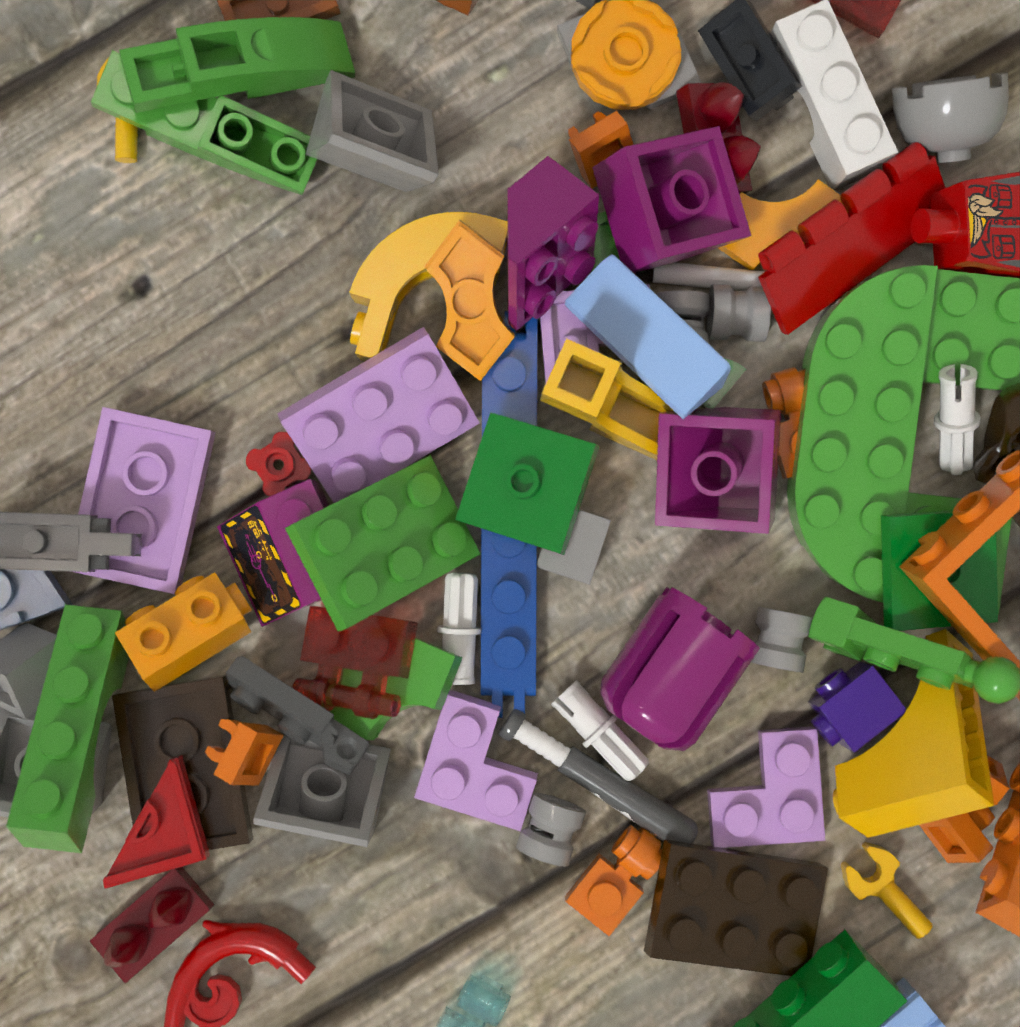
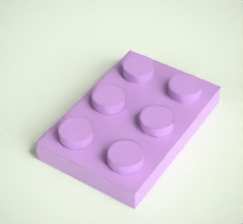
M424 327L277 413L281 424L334 503L404 469L480 423Z
M102 407L78 514L98 515V518L111 519L110 533L142 534L141 556H109V570L96 569L95 572L75 573L175 594L176 589L183 581L216 432Z

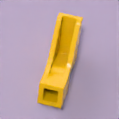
M566 338L542 391L540 401L591 423L590 431L657 460L659 413L674 410L650 387L624 372L620 367L621 362Z

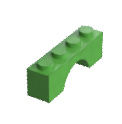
M66 604L64 606L6 825L7 829L23 847L74 853L83 852L96 798L94 760L99 728L111 695L117 689H122L129 659L128 654L115 634L116 631L126 626V619L121 610Z

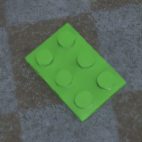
M431 455L285 528L337 631L353 626L480 555L466 524L455 520L458 508Z

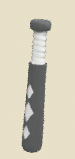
M517 709L511 711L498 733L501 738L506 741H511L514 738L523 745H527L529 749L535 750L537 754L542 755L545 759L550 760L558 767L557 771L587 789L664 842L665 839L693 844L698 834V826L694 820L634 783L624 780L619 774L600 764L576 747L571 746L569 748L564 746L563 743L556 741L554 737L548 736L546 732L541 731L525 719L526 713L524 714Z

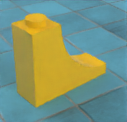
M946 629L925 636L926 640L963 651L973 659L972 652ZM920 680L912 702L891 731L861 755L835 766L836 788L833 791V803L839 818L869 838L994 806L979 696L974 686L970 688L953 682L950 690H946Z

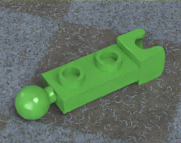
M824 597L811 622L809 638L824 643L823 648L860 662L863 658V660L875 666L896 672L898 665L901 664L918 670L916 678L946 690H950L953 682L970 688L974 686L978 695L991 703H1005L1015 698L1020 691V669L1013 661L1005 657H989L981 662L973 660L963 651L876 624V621L858 606Z

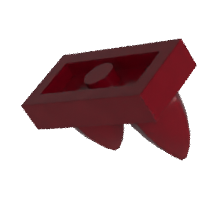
M725 82L688 83L677 90L676 96L683 134L719 126L739 194L741 192L747 194L753 191L749 172L758 157L761 146L754 140L742 135L739 113L744 94L734 85Z
M183 867L175 868L165 874L89 942L104 958L105 965L111 967L126 984L209 912L215 904Z

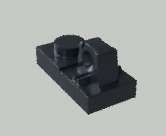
M735 0L698 30L728 82L744 94L742 106L753 120L758 121L772 109L779 110L794 98L793 93L802 87L749 0Z

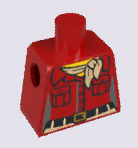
M1020 172L959 182L933 193L930 199L931 209L921 208L914 213L910 225L911 236L917 243L933 244L934 266H938V269L1020 278Z

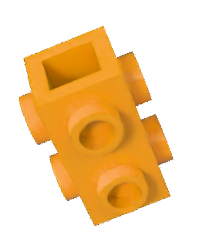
M216 572L206 578L204 576H196L187 580L176 589L173 598L158 607L150 605L137 610L126 619V626L116 631L115 634L144 682L155 692L250 634L251 630L243 616L251 612L252 609L235 582L225 588Z

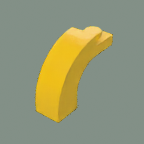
M444 212L416 219L398 228L383 239L361 265L349 291L355 303L369 306L367 313L360 311L357 313L351 331L350 343L357 345L355 351L357 357L365 362L387 349L396 315L402 301L417 285L433 278L424 266L459 220L467 224L503 254H505L507 248V221L477 213ZM502 262L495 275L494 286H496Z

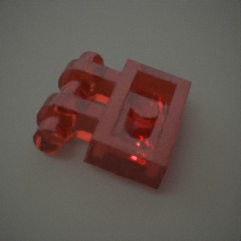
M310 606L300 661L318 663V672L313 680L297 678L292 688L327 711H331L334 707L353 710L357 717L376 719L379 715L396 717L401 708V698L397 694L385 692L388 675L408 679L418 623L371 615L347 629L337 631L326 608ZM344 668L363 671L361 684L358 687L341 685Z

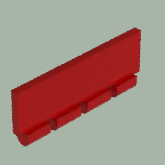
M913 142L885 162L882 166L883 171L875 169L840 195L841 202L834 199L797 226L799 235L795 231L790 230L759 252L760 263L763 270L766 271L758 276L781 333L789 335L915 242L910 231L914 213L921 208L931 209L930 199L933 193L946 188L935 156L928 155L923 145Z

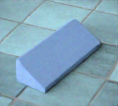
M611 254L601 261L565 300L564 305L682 419L686 418L723 388L731 370L730 364L615 255Z

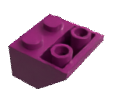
M549 156L544 158L507 189L508 324L516 331L532 317L534 319L542 317L551 308L556 296L571 283L573 285L581 283L590 274L595 264L594 250L598 230L599 194Z

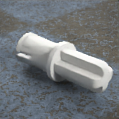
M955 364L945 366L939 371L940 411L934 416V425L939 429V466L943 471L951 472L952 475H962L964 471L972 469L974 464V430L979 427L981 422L979 413L975 411L978 372L972 366L960 364L959 386H956Z
M454 572L447 574L445 577L443 625L437 626V632L443 633L442 649L463 657L452 685L475 684L476 635L481 634V627L476 626L478 578L471 573Z
M577 680L551 703L585 739L582 743L584 747L587 748L592 745L624 780L631 781L635 779L647 767L649 763L648 758L614 723L618 717L614 714L609 716L590 697L589 693Z

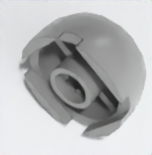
M1008 72L991 73L992 85H990V77L976 78V75L914 83L912 84L913 95L907 96V87L897 86L892 88L893 111L897 129L909 145L913 142H918L923 145L927 152H936L937 163L971 159V148L989 142L1000 131L1005 120L1009 101Z

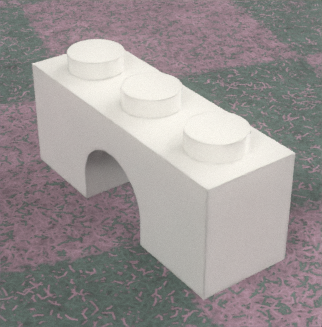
M823 0L776 21L770 34L802 85L798 92L809 109L814 127V136L810 141V146L829 187L835 191L866 177L875 169L882 170L883 164L894 157L898 150L829 1Z

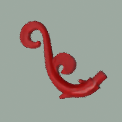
M205 920L202 926L209 931L210 935L202 939L186 955L177 970L167 996L164 1027H184L186 1016L199 1027H221L226 1025L237 1014L242 1002L240 986L231 977L222 974L210 977L207 985L212 990V997H204L199 992L198 986L205 972L225 957L234 954L252 955L248 959L249 964L254 965L268 962L276 970L281 966L300 984L304 983L316 966L296 949L299 945L296 940L276 927L263 923H220Z

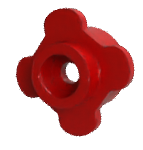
M287 432L276 433L270 444L261 450L252 449L246 456V466L248 469L257 472L263 481V492L267 496H272L286 490V487L295 484L298 480H307L312 473V469L294 447L295 443ZM278 459L284 462V467L281 470H276L274 467V462Z

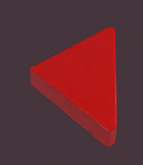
M182 755L169 760L166 770L151 797L146 801L107 876L103 879L105 889L200 862L210 856Z

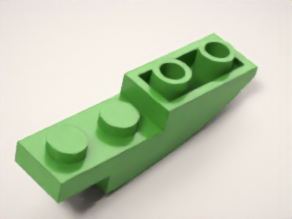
M265 17L204 23L176 28V39L119 50L136 113L242 91L246 92L247 99L321 85L325 84L330 70L350 78H355V69L341 22L318 18Z
M114 50L110 54L91 100L92 107L145 130L146 135L231 171L303 195L317 161L316 158L305 155L310 140L309 135L225 96L136 113L120 53Z

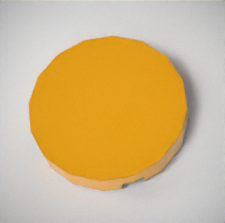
M604 0L596 3L579 20L571 41V68L579 87L594 102L613 110H636L656 102L671 87L681 62L680 41L677 36L678 31L675 23L658 4L649 0Z

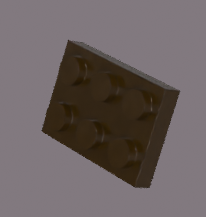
M227 675L169 684L155 692L151 688L112 695L132 825H134L146 801L151 797L168 766L169 760L182 755L208 849L214 850L249 844L253 840L245 785H230L214 775L219 763L209 759L205 753L207 746H219L226 750L232 738L227 730L218 726L221 719L234 720Z
M664 839L644 952L650 958L792 976L812 959L828 867L819 862Z

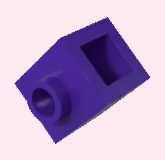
M860 661L846 672L839 668L824 677L815 686L818 694L808 701L818 714L811 722L831 747L839 742L843 747L852 752H856L901 717L907 710L874 666Z

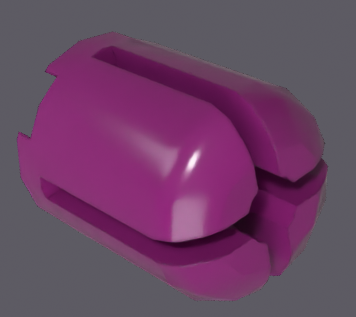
M666 587L663 593L658 596L602 678L600 694L609 712L665 750L685 751L697 742L760 648L738 629L734 634H731L732 629L707 612L708 608L673 587L671 589Z

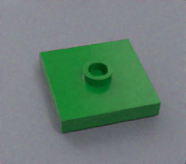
M490 412L455 520L565 555L600 447L595 443Z
M953 510L881 515L883 618L885 627L905 631L952 626L899 566L921 546L918 540L930 532H936L954 515ZM996 533L947 578L985 623L998 622Z

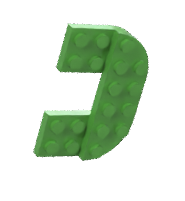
M931 265L898 268L877 275L857 285L832 305L816 325L809 339L802 364V369H806L792 479L788 478L787 501L791 523L801 546L805 548L821 571L842 587L865 598L883 603L881 515L953 510L962 499L909 492L923 383L940 385L939 371L945 366L954 364L956 386L960 385V364L972 366L977 370L976 389L1001 392L1007 387L1020 383V278L938 269V266ZM1012 518L996 532L998 615Z

